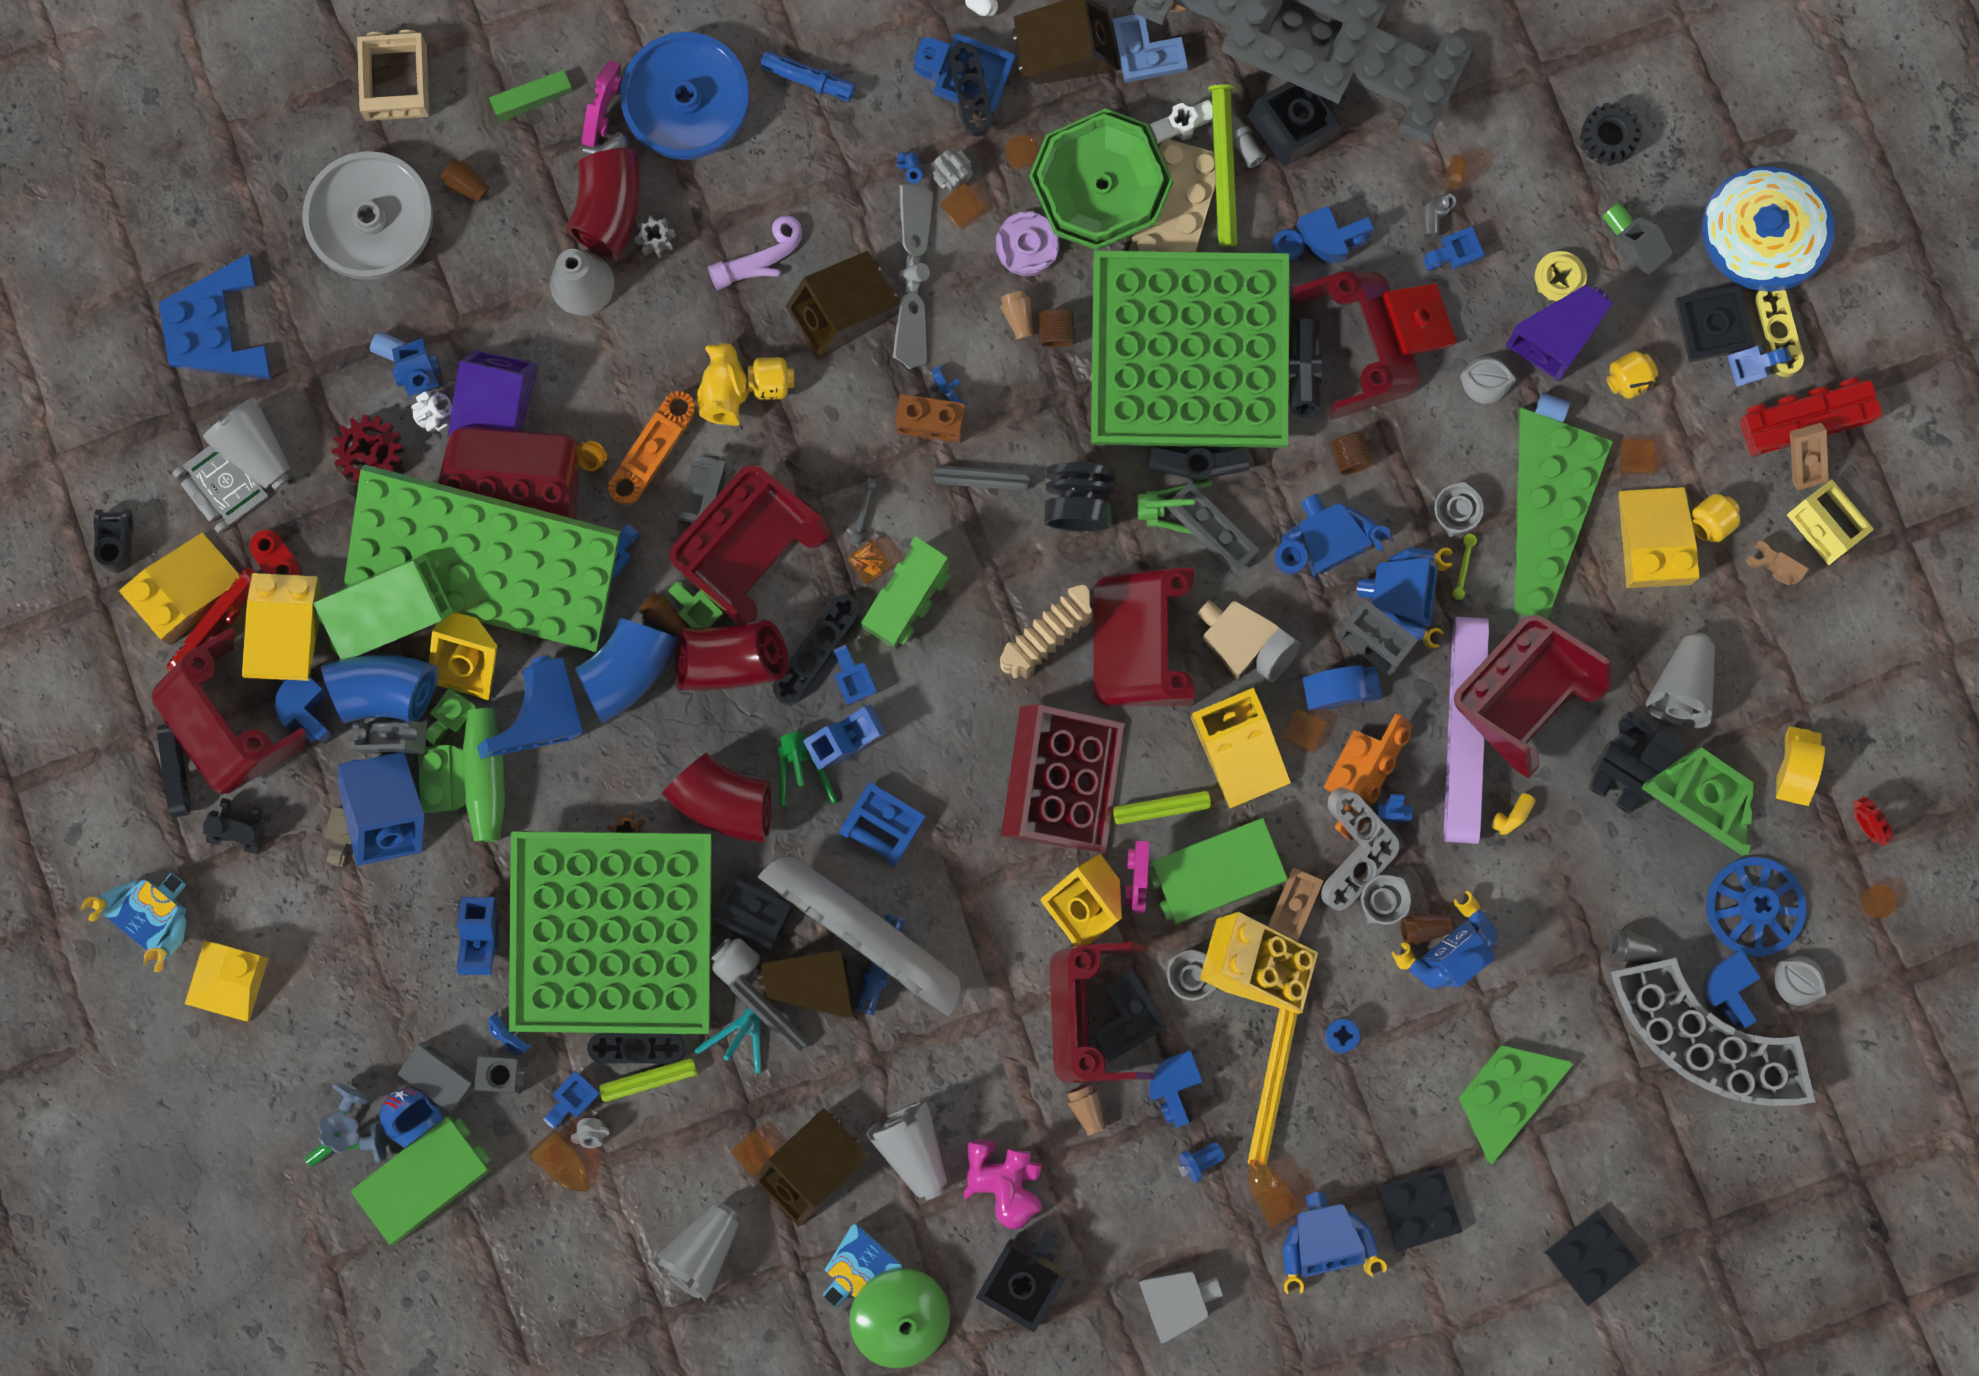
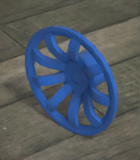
M1750 857L1730 863L1716 875L1708 889L1706 914L1714 934L1728 948L1735 952L1743 950L1747 956H1767L1785 949L1797 938L1806 918V900L1800 883L1786 867L1767 858ZM1744 866H1763L1758 886H1754L1745 873ZM1771 869L1779 872L1788 880L1774 891L1768 889ZM1734 870L1745 889L1743 893L1721 884ZM1793 888L1797 897L1798 908L1780 905L1779 897ZM1718 892L1738 901V906L1715 911L1716 893ZM1777 914L1797 917L1795 925L1789 934L1778 924L1775 918ZM1741 915L1743 919L1727 936L1717 920ZM1750 924L1754 925V948L1736 943V940ZM1768 924L1782 941L1764 948L1763 929L1764 925Z

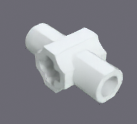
M1206 100L1192 107L1186 106L1184 103L1173 106L1170 116L1149 124L1156 143L1159 144L1173 137L1180 138L1182 141L1191 138L1195 128L1213 121L1212 104L1209 100ZM1183 118L1184 122L1188 120V125L1182 126L1181 122L1177 124V119Z

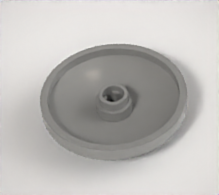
M374 151L351 153L327 165L311 183L305 196L302 212L304 232L316 255L335 272L360 280L385 278L408 267L425 248L432 231L434 217L430 194L415 170L399 158Z

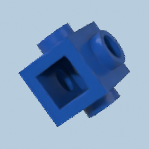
M422 338L392 349L395 367L392 368L394 379L398 387L404 385L408 396L421 394L426 390L429 392L434 387L439 386L437 373L442 372L435 353L429 355Z

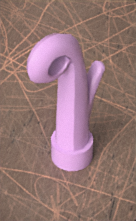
M781 216L775 220L772 226L773 235L780 244L725 263L720 261L708 266L710 277L717 291L732 285V282L746 278L780 276V270L768 268V266L789 255L799 245L802 239V227L799 221L792 216ZM789 226L792 229L791 236L783 235L780 231L781 227Z

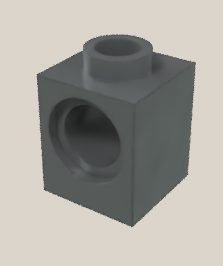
M477 1056L474 1090L519 1094L520 1087H525L527 1068L522 1067V1060ZM501 1066L507 1067L510 1073L509 1080L503 1085L497 1084L494 1079L496 1069Z

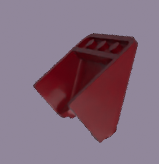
M749 465L742 468L674 543L669 557L671 563L735 623L740 625L754 622L758 613L756 604L746 594L789 545L796 539L805 547L816 548L824 544L832 535V532L821 516L765 470L756 465Z
M1170 568L1111 575L1097 581L1094 587L1093 692L1099 703L1105 706H1192L1194 701V683L1191 677L1182 671H1167V597L1183 596L1191 590L1194 583V568Z
M1530 615L1523 618L1462 683L1454 694V703L1458 711L1510 766L1529 779L1538 769L1540 760L1538 752L1527 743L1573 693L1584 702H1593L1603 698L1612 688L1611 662L1608 658L1544 617Z

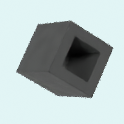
M1641 217L1635 219L1615 237L1629 264L1649 275L1661 267L1663 262L1673 254L1659 226Z

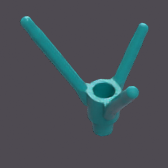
M746 1008L742 1016L697 1047L695 1053L700 1054L738 1029L739 1032L723 1058L725 1061H728L746 1034L751 1035L753 1038L755 1073L760 1074L761 1026L759 1025L762 1020L751 1009Z

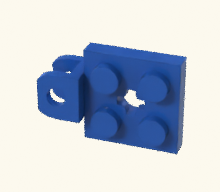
M955 33L951 46L934 38H922L914 57V71L923 78L937 82L933 95L957 104L958 100L949 64L950 52L959 43H969L977 49L991 113L994 116L1016 55ZM965 52L959 53V59L956 61L962 62L965 75L966 71H969V59L972 57H967ZM967 82L961 88L962 93L966 97H976L980 93L979 86L974 82ZM978 104L972 106V109L978 111Z

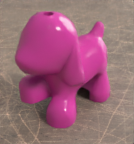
M981 1139L969 1141L968 1158L970 1168L967 1172L968 1185L964 1191V1197L969 1199L975 1193H994L996 1197L995 1215L998 1221L1008 1229L1023 1228L1034 1214L1041 1211L1042 1206L1036 1195L1022 1187V1181H1035L1040 1176L1042 1165L1030 1161L1031 1152L1013 1149L1007 1150L1005 1163L989 1164L992 1155L995 1153L996 1142Z

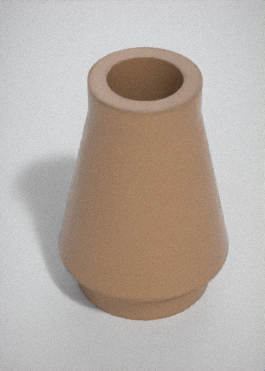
M1025 290L1000 297L1002 302L1000 308L1011 326L1016 340L1035 335L1031 298L1027 297Z
M1091 1083L1083 1084L1066 1093L1069 1099L1067 1104L1084 1127L1087 1136L1101 1132L1106 1128L1103 1122L1098 1090L1093 1089Z

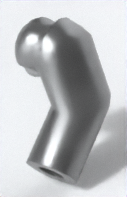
M618 132L602 145L597 143L594 147L584 145L582 156L586 157L608 149L629 148V137L623 132Z
M1449 192L1440 193L1423 207L1424 237L1433 238L1440 236L1439 220L1456 205V198L1453 194Z

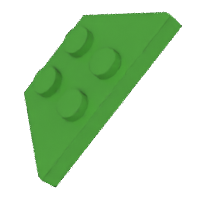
M1702 747L1693 749L1643 784L1641 789L1738 854H1749L1750 845L1746 844L1747 825L1751 824L1752 821L1750 802L1753 798V782Z
M1500 1045L1458 1096L1461 1106L1468 1116L1470 1126L1482 1147L1485 1159L1489 1164H1493L1573 1066L1570 1061Z

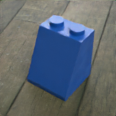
M404 752L386 753L375 758L351 760L347 763L339 764L338 787L356 865L360 866L422 853L424 813Z

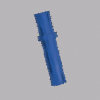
M770 50L765 51L761 60L760 69L815 89V92L820 95L825 93L848 103L851 102L857 84L832 75L830 70L815 69Z
M886 914L885 920L892 925L895 916ZM898 917L895 928L902 932L906 920ZM872 961L870 962L868 972L863 973L861 980L864 983L854 1009L863 1012L866 1000L869 999L866 1014L874 1016L882 988H886L888 981L885 980L887 973Z

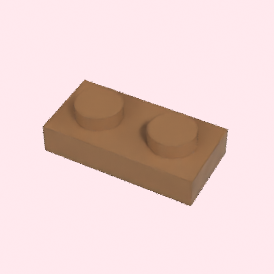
M1818 423L1790 431L1792 480L1797 491L1829 482L1827 431L1823 424Z
M1292 868L1267 927L1298 942L1323 880Z

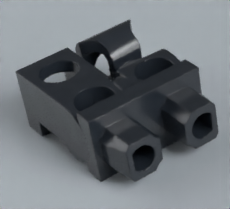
M1630 712L1625 713L1618 722L1619 733L1616 738L1617 741L1610 740L1605 745L1597 762L1591 769L1595 774L1591 779L1588 789L1598 796L1606 797L1613 785L1622 790V793L1615 806L1625 813L1631 814L1641 802L1648 801L1651 797L1649 793L1641 789L1643 784L1669 767L1685 745L1660 729L1654 731L1655 728L1636 715ZM1651 734L1638 756L1634 755L1631 750L1637 743V740Z

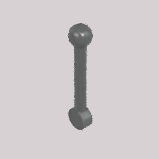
M868 478L865 483L866 491L856 530L850 536L854 544H860L863 540L862 529L871 494L876 486V480Z

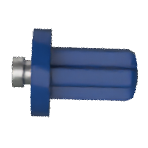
M1217 1142L1211 1143L1192 1155L1185 1150L1179 1154L1182 1165L1178 1169L1183 1177L1188 1175L1194 1183L1202 1180L1201 1172L1224 1160V1151Z

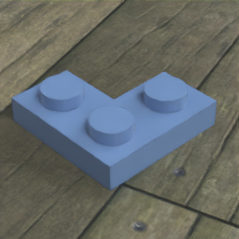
M1134 14L1112 19L1124 83L1186 72L1188 70L1182 37L1150 43L1144 17Z

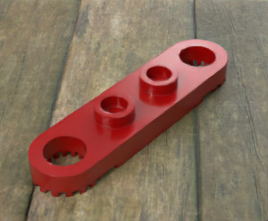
M247 568L242 571V574L238 575L239 580L235 578L234 581L236 582L231 584L230 591H225L185 639L184 643L186 644L183 647L181 646L179 651L175 652L176 656L172 655L173 659L168 661L167 671H170L188 652L217 636L226 625L230 626L236 621L241 612L239 610L248 598L252 573H256L255 571Z

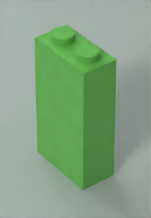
M425 553L329 593L313 603L316 608V616L319 622L325 626L330 637V645L333 651L339 655L340 660L359 656L438 623L454 613Z
M1263 818L1151 861L1152 869L1148 871V876L1154 890L1160 888L1164 900L1159 902L1166 921L1172 919L1174 925L1284 884L1288 880Z
M447 1116L350 1191L389 1245L399 1243L492 1171L488 1164L491 1161L489 1154L480 1144L475 1147L468 1137L472 1132L461 1118L455 1120L454 1117Z

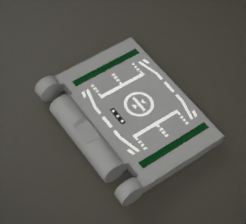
M208 446L184 465L176 468L172 473L176 479H180L189 472L191 477L185 479L181 486L210 523L216 521L221 515L225 520L214 528L218 534L225 532L231 525L269 498L255 480L211 446Z

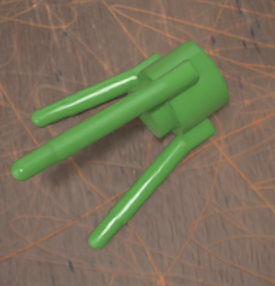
M1207 480L1192 484L1197 489L1212 486V481ZM1186 485L1158 491H1147V494H1138V520H1147V527L1158 526L1193 534L1185 525L1161 520L1158 517H1165V507L1194 505L1196 501L1195 499L1165 500V496L1177 494Z

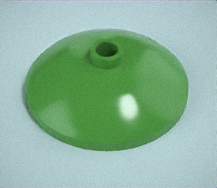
M891 1269L870 1279L856 1295L850 1310L849 1324L851 1335L861 1353L872 1362L888 1368L913 1366L930 1357L942 1344L949 1328L950 1308L943 1290L930 1276L914 1269ZM910 1322L908 1329H899L902 1323Z

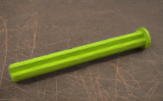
M1228 84L1208 87V91L1212 92L1218 245L1222 248H1231L1238 244L1231 91L1234 90V85Z

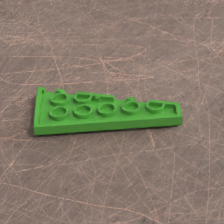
M1520 407L1518 413L1514 613L1525 617L1538 615L1548 619L1613 441Z

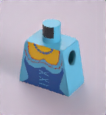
M854 1223L825 1268V1271L835 1280L822 1295L838 1308L849 1294L856 1297L860 1289L876 1275L891 1269L902 1268L903 1265L859 1225Z

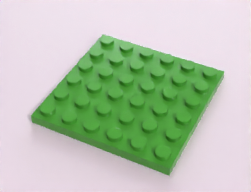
M1094 251L1091 445L1287 448L1289 254Z
M511 831L509 1032L710 1034L712 833Z

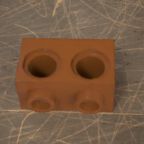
M900 394L895 420L896 434L960 444L965 417L964 403Z

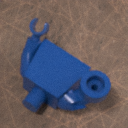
M1314 494L1301 502L1308 518L1300 522L1299 525L1290 528L1282 536L1281 544L1276 549L1274 555V562L1277 569L1282 573L1293 575L1301 572L1308 561L1311 573L1316 578L1368 551L1372 545L1370 540L1373 541L1378 551H1382L1383 547L1380 541L1382 539H1389L1391 542H1394V539L1388 527L1379 526L1370 517L1352 507H1344L1341 503L1326 509L1319 495Z

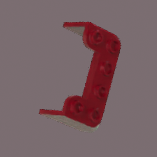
M462 426L454 430L448 437L438 484L522 506L536 507L537 510L577 520L579 445L572 436L567 434Z

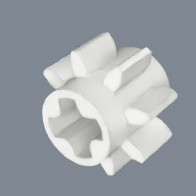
M426 390L416 397L418 402L412 405L411 408L413 409V418L420 427L426 428V431H430L433 428L439 431L449 425L447 419L451 417L452 404L446 395L439 393L438 390L431 394Z

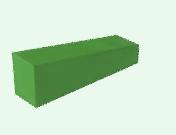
M562 70L491 96L489 100L499 122L502 123L571 93L573 89L565 71Z

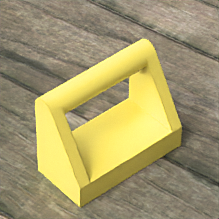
M1833 479L1787 514L1789 519L1828 565L1874 530ZM1824 493H1827L1860 533L1850 539L1817 499Z

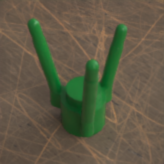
M793 732L780 737L782 747L778 748V754L780 759L779 805L781 807L786 805L787 759L788 763L794 764L798 786L802 787L804 786L801 762L808 759L807 754L831 803H837V798L824 769L818 770L803 742L807 739L805 732Z

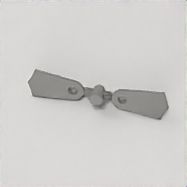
M920 182L900 185L902 243L904 249L910 255L907 256L906 269L899 273V279L901 283L906 284L905 293L908 294H905L900 301L893 358L902 362L907 369L927 364L925 306L923 300L918 295V287L920 282L926 281L929 278L930 270L926 264L919 262V257L917 256L923 255L927 249L934 194ZM911 238H913L915 246L912 245ZM909 304L912 306V313L909 310Z

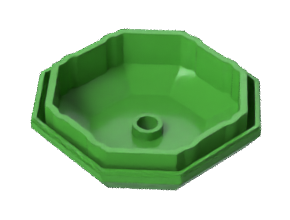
M1106 108L1046 134L1029 175L1054 235L1094 250L1102 249L1156 225L1174 183L1149 125ZM1105 180L1109 183L1108 187L1103 190L1098 189V182Z

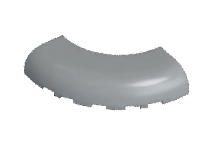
M782 857L771 862L760 873L759 879L879 966L915 995L947 1017L953 1012L959 1001L961 991L960 981L956 974L849 893L803 861L794 857Z
M1677 958L1610 972L1616 994L1637 1033L1660 1059L1687 1080L1720 1096L1750 1104L1794 1106L1815 1102L1800 1037L1770 1038L1750 1035L1722 1022L1705 1010L1695 999L1696 997L1681 973Z

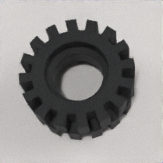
M1608 102L1604 103L1601 108L1598 105L1593 109L1592 113H1589L1581 128L1580 141H1583L1581 146L1583 151L1588 150L1587 157L1590 159L1593 156L1596 157V163L1600 165L1603 161L1607 162V166H1612L1614 162H1617V164L1623 163L1626 158L1629 159L1641 139L1642 133H1640L1642 126L1641 122H1636L1637 114L1633 113L1631 115L1629 113L1631 108L1625 106L1624 109L1619 108L1621 103L1615 102L1613 106H1610ZM1607 123L1616 124L1622 130V141L1616 145L1604 143L1599 137V128Z

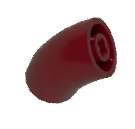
M615 148L596 152L577 162L579 178L578 196L566 229L575 240L588 250L611 261H617L627 245L639 207L640 170L637 152L632 148Z
M763 619L725 627L682 628L678 635L675 673L680 691L723 690L766 684L781 680L785 677L788 669V655L783 636L777 626L770 620Z
M708 752L690 764L661 793L675 808L710 830L745 841L766 843L768 840L772 817L770 781L736 773L716 761Z

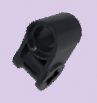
M96 509L93 520L95 532L94 557L108 571L112 573L123 572L131 563V545L134 529L131 509H123L122 512H104L103 509ZM113 549H118L117 558L108 562L106 559L107 554Z

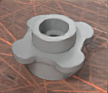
M582 1119L577 1123V1132L571 1135V1142L581 1144L586 1148L600 1147L603 1144V1138L609 1135V1129L603 1127V1123L599 1119Z

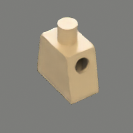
M1208 600L1197 613V616L1210 626L1209 630L1204 634L1203 641L1237 680L1256 659L1267 640L1279 629L1276 624L1236 601H1233L1223 612Z

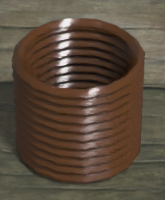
M1067 309L1041 311L1038 314L1040 317V344L1044 347H1066L1074 343V313Z
M1363 433L1347 434L1335 439L1330 444L1339 474L1341 475L1360 472L1370 467L1373 463Z

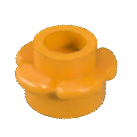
M587 441L586 443L581 442L579 444V466L587 471H595L604 465V462L607 460V453L599 443Z

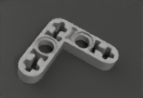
M1344 787L1337 788L1331 793L1328 799V809L1360 845L1327 879L1320 892L1322 901L1338 911L1348 908L1362 893L1366 883L1372 878L1377 877L1399 851V841L1391 830L1358 794ZM1347 799L1346 803L1355 811L1350 813L1343 809L1342 801ZM1364 817H1369L1370 825L1368 829L1359 833L1358 823ZM1381 841H1384L1386 847L1381 851L1379 844ZM1369 853L1375 858L1374 861L1367 857ZM1365 862L1366 870L1364 874L1355 878L1354 869L1356 865ZM1345 879H1348L1349 881L1353 882V884L1349 886V883L1345 882ZM1337 889H1339V893L1341 894L1338 899H1336V895L1334 894V892Z

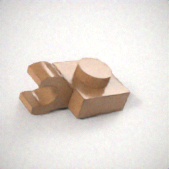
M1757 541L1754 545L1756 549L1762 552V559H1755L1749 555L1745 560L1749 566L1754 568L1768 566L1767 569L1773 572L1772 576L1786 585H1790V583L1796 585L1799 583L1809 569L1784 553L1773 551L1768 544L1762 541Z

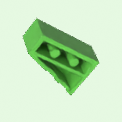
M914 536L910 543L913 546L902 563L898 562L893 570L896 573L887 586L882 588L861 622L863 629L894 649L897 648L899 643L905 645L915 630L911 627L918 616L923 618L933 604L929 599L936 589L942 591L951 577L947 573L950 569L948 557Z

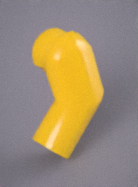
M1522 793L1509 816L1506 817L1501 812L1497 813L1490 824L1494 830H1498L1501 835H1508L1526 821L1535 804L1534 797Z

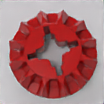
M1863 796L1855 800L1854 816L1864 833L1873 842H1878L1883 846L1893 840L1892 827L1888 824V819L1883 815L1882 810H1879L1875 802L1870 801L1867 797Z

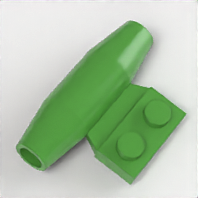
M492 708L468 710L463 750L452 745L425 747V754H418L420 804L423 813L454 812L466 805L474 842L501 841L505 808L503 755L480 759L477 746L485 739L500 734L495 710Z

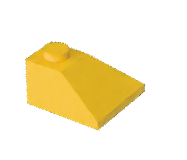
M454 612L438 622L432 631L429 663L437 666V685L489 700L492 691L497 644L477 618Z
M1100 853L1077 867L1040 899L1074 946L1090 945L1122 919L1120 879Z
M204 940L185 1004L249 1022L269 958Z

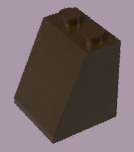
M1063 0L1013 16L1015 28L1012 31L1013 38L1019 47L1020 53L1018 67L1021 75L1029 81L1038 85L1119 70L1109 12L1095 1Z
M867 250L804 277L785 307L815 357L819 360L889 320L900 306V303L898 302L896 292L893 288L889 287L883 277L879 264L872 259Z
M842 950L761 964L762 972L757 973L759 991L762 994H766V997L771 1001L849 1021L856 1020L846 959Z
M823 1108L766 1161L753 1180L800 1227L863 1166L870 1155L866 1152L865 1145L858 1138L852 1137L843 1128L841 1120L835 1114L829 1113Z

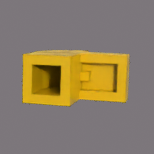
M1792 726L1788 727L1785 734L1784 760L1776 778V799L1809 806L1819 782L1825 755V746H1821V733Z

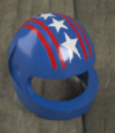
M404 1088L393 1092L384 1100L380 1110V1123L385 1134L403 1148H407L444 1119L439 1108L433 1106L422 1092L413 1088Z

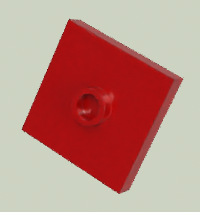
M1437 283L1386 291L1380 295L1401 356L1449 348L1457 344Z

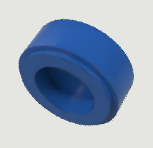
M1284 229L1278 232L1272 242V252L1289 254V263L1297 261L1302 256L1305 247L1302 235L1293 229Z

